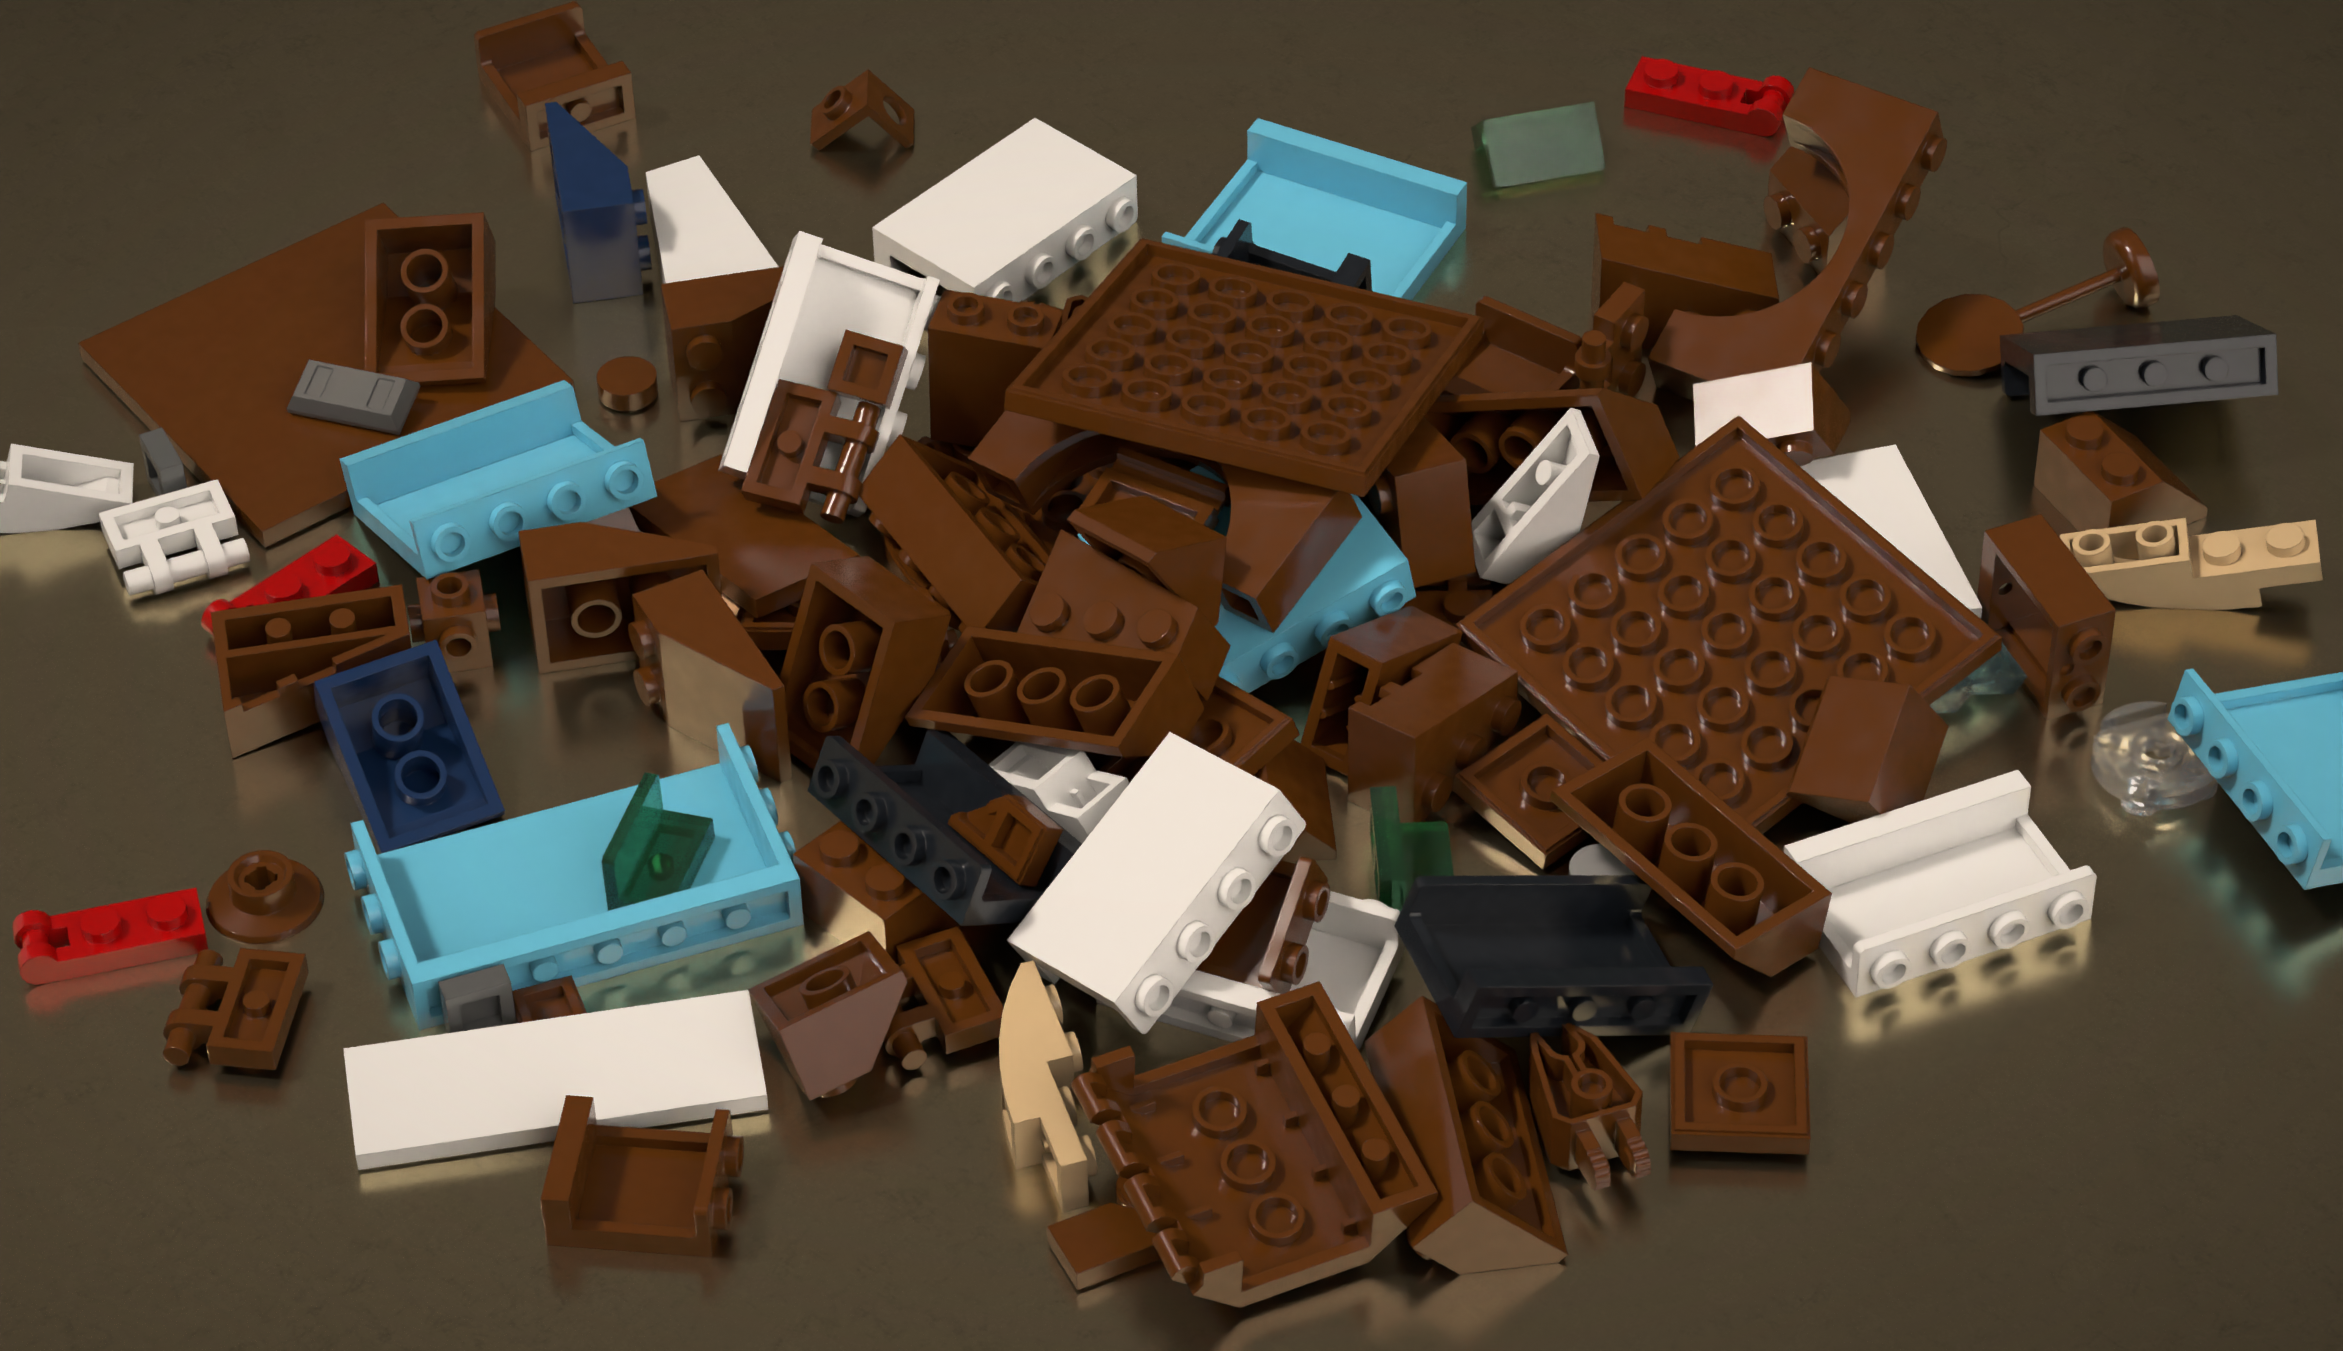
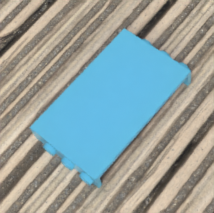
M729 723L716 726L720 762L718 764L389 852L376 854L364 820L351 823L355 850L344 853L348 875L354 891L366 889L368 895L361 897V903L371 935L383 934L385 940L378 942V948L388 980L400 979L419 1031L444 1024L439 981L504 964L511 981L512 991L572 975L576 987L804 925L800 878L793 863V853L796 852L793 839L788 831L778 832L776 825H778V814L772 793L768 787L758 788L756 783L759 781L753 752L749 745L739 747Z

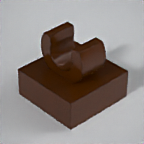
M845 330L827 389L838 393L840 396L869 402L890 410L908 350L902 345Z

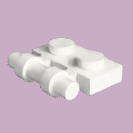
M218 479L99 513L103 535L118 569L139 563L144 564L142 567L123 572V579L129 596L152 589L155 595L174 590V583L207 574L209 579L227 575L229 567L250 562V555L244 538L222 544L219 541L237 536L238 530L235 515ZM197 547L198 551H194L170 559H166L165 557L167 555Z

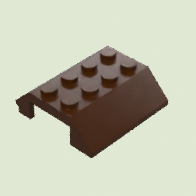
M1320 981L1257 1002L1255 1035L1138 1075H1135V1054L1129 1045L1091 1058V1069L1089 1072L1080 1074L1071 1083V1087L1089 1122L1100 1125L1096 1130V1135L1117 1176L1128 1179L1124 1184V1189L1145 1230L1157 1233L1153 1237L1152 1243L1171 1280L1187 1284L1193 1296L1241 1308L1369 1263L1437 1201L1438 1192Z

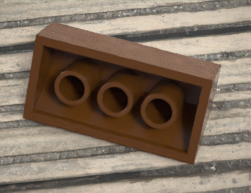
M1605 388L1440 395L1424 416L1466 459L1470 505H1486L1570 408L1581 410L1600 456L1588 502L1643 500L1680 458L1658 405Z
M899 434L861 486L859 497L872 511L868 517L870 522L880 532L896 540L901 547L898 555L907 566L928 579L932 584L928 589L932 598L960 618L962 623L958 628L961 633H963L967 626L1017 632L1051 552L1009 503L987 493L972 465Z
M967 626L905 718L909 726L1121 757L1151 756L1169 732L1186 739L1205 708L1179 654Z
M1648 737L1552 790L1550 800L1734 960L1772 977L1819 948L1832 893Z
M1424 996L1419 997L1364 1041L1371 1074L1438 1192L1437 1201L1405 1229V1235L1410 1246L1422 1258L1434 1260L1460 1275L1560 1262L1568 1256L1515 1049L1496 1038H1455L1437 1004Z

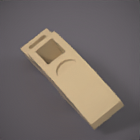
M2186 518L2060 534V539L2106 598L2126 604L2153 608L2194 610L2262 607L2260 588L2323 581L2316 520L2280 523L2277 525L2189 536Z
M1032 960L1020 964L1010 985L1002 1013L999 1036L1002 1116L1007 1143L1016 1170L1043 1163L1063 1213L1089 1206L1088 1177L1097 1175V1162L1089 1136L1083 1135L1078 1137L1074 1126L1077 1125V1115L1074 1105L1075 1093L1071 1083L1074 1080V1073L1083 1071V1059L1079 1042L1073 1031L1063 1032L1060 1025L1063 1023V1011L1057 989L1054 984L1044 986L1035 962Z

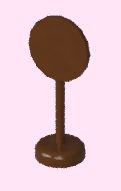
M2122 227L2110 233L2104 240L2103 259L2106 272L2017 310L2013 309L2005 301L1986 294H1962L1944 299L1929 308L1918 322L1916 345L1921 357L1934 369L1953 376L1974 377L1995 372L2001 368L2000 335L2024 333L2023 323L2113 285L2119 297L2130 307L2144 309L2154 305L2159 301L2160 287L2153 261L2139 236L2130 228Z

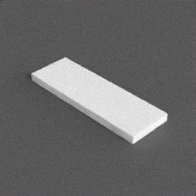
M748 990L343 1048L358 1170L555 1141L566 1095L594 1097L597 1125L646 1128L714 1118L716 1109H728L731 1111V1115L768 1110L767 1091Z

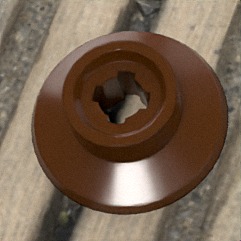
M252 851L236 859L229 869L215 881L206 899V914L211 925L227 938L250 944L273 943L300 933L317 918L324 903V889L319 878L305 865L288 859L285 855L276 851Z

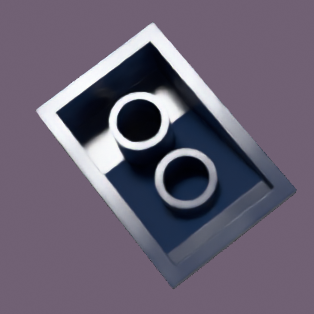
M557 102L545 103L555 196L573 304L643 295L641 271L652 270L648 235L637 236L636 225L647 224L643 189H631L628 166Z
M437 640L314 681L316 712L336 763L380 854L441 838L505 815V809Z

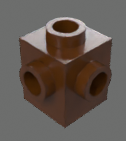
M479 569L444 573L428 580L425 577L416 578L420 604L407 605L412 642L425 641L427 643L437 640L450 673L493 667L489 632L500 631L501 626L496 593L483 595Z

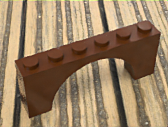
M1809 67L1786 107L1783 119L1790 146L1808 153L1825 165L1836 176L1849 197L1848 220L1839 247L1826 267L1806 287L1786 300L1766 309L1742 315L1721 317L1691 314L1674 309L1648 356L1656 387L1694 401L1693 384L1810 362L1818 372L1821 371L1822 367L1829 368L1839 352L1841 344L1840 334L1849 317L1855 319L1864 307L1868 294L1867 284L1875 269H1883L1891 257L1894 247V234L1902 220H1910L1914 215L1921 196L1920 187L1929 171H1937L1944 159L1947 140L1943 138L1939 113Z
M1006 410L968 457L987 493L1032 515H1035L1044 503L1073 480L1096 468L1115 462L1117 460L1116 452L1120 446L1151 457H1166L1187 461L1210 471L1229 486L1231 497V515L1226 535L1227 542L1221 604L1227 611L1272 633L1276 631L1362 518L1352 495L1349 493Z

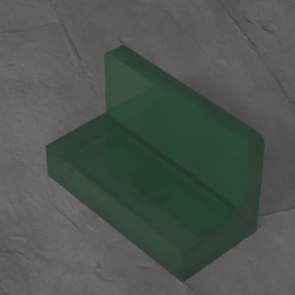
M1594 102L1485 119L1471 127L1475 150L1486 149L1492 186L1496 189L1595 173L1605 168Z
M644 773L602 857L601 864L608 911L690 889L715 839L712 818L663 810L660 779L657 774Z
M1396 786L1370 787L1369 835L1376 900L1401 912L1413 882L1417 877L1454 876L1448 824L1444 821L1400 823Z

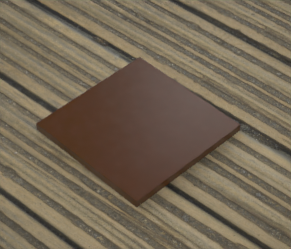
M384 202L78 343L81 359L151 431L161 427L164 429L183 464L202 483L218 479L235 517L264 547L274 544L352 506L340 458L563 380L571 384L575 392L574 380L494 307L486 383L421 386L400 435L288 413V404L309 359L364 370L365 220L398 218Z
M1142 238L1005 390L1004 410L1365 497L1480 342L1483 336L1484 319L1468 313Z
M1739 415L1678 459L1643 500L1621 501L1455 624L1456 628L1463 631L1462 643L1471 651L1518 671V693L1542 715L1546 713L1550 715L1603 762L1648 737L1762 834L1803 803L1786 796V792L1826 679L1829 676L1909 684L1931 705L2002 650V636Z

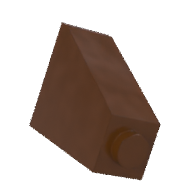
M1408 606L1330 636L1300 744L1322 757L1326 766L1348 776V708L1358 701L1371 706L1382 698L1379 697L1380 688L1390 681L1401 686L1411 681L1413 678L1410 675L1414 666L1451 643L1459 645L1463 631L1413 606Z

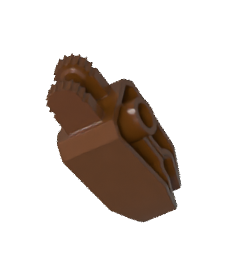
M1570 1023L1563 1024L1562 1055L1554 1052L1537 1032L1531 1033L1528 1070L1530 1099L1550 1164L1566 1170L1579 1168L1588 1185L1594 1191L1611 1186V1171L1608 1159L1619 1156L1624 1167L1630 1173L1631 1178L1637 1179L1651 1174L1650 1155L1645 1141L1642 1140L1640 1134L1643 1091L1599 1038Z

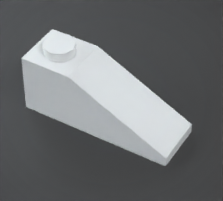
M1570 408L1471 521L1475 565L1480 578L1509 585L1580 532L1600 457L1581 410Z

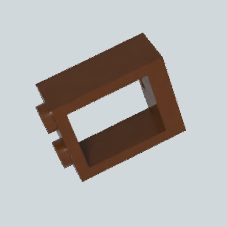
M2042 514L1985 530L1977 598L1982 606L1981 620L2002 636V650L1997 653L1999 658L2046 720L2073 712L2084 711L2090 707L2102 704L2104 701L2116 609Z

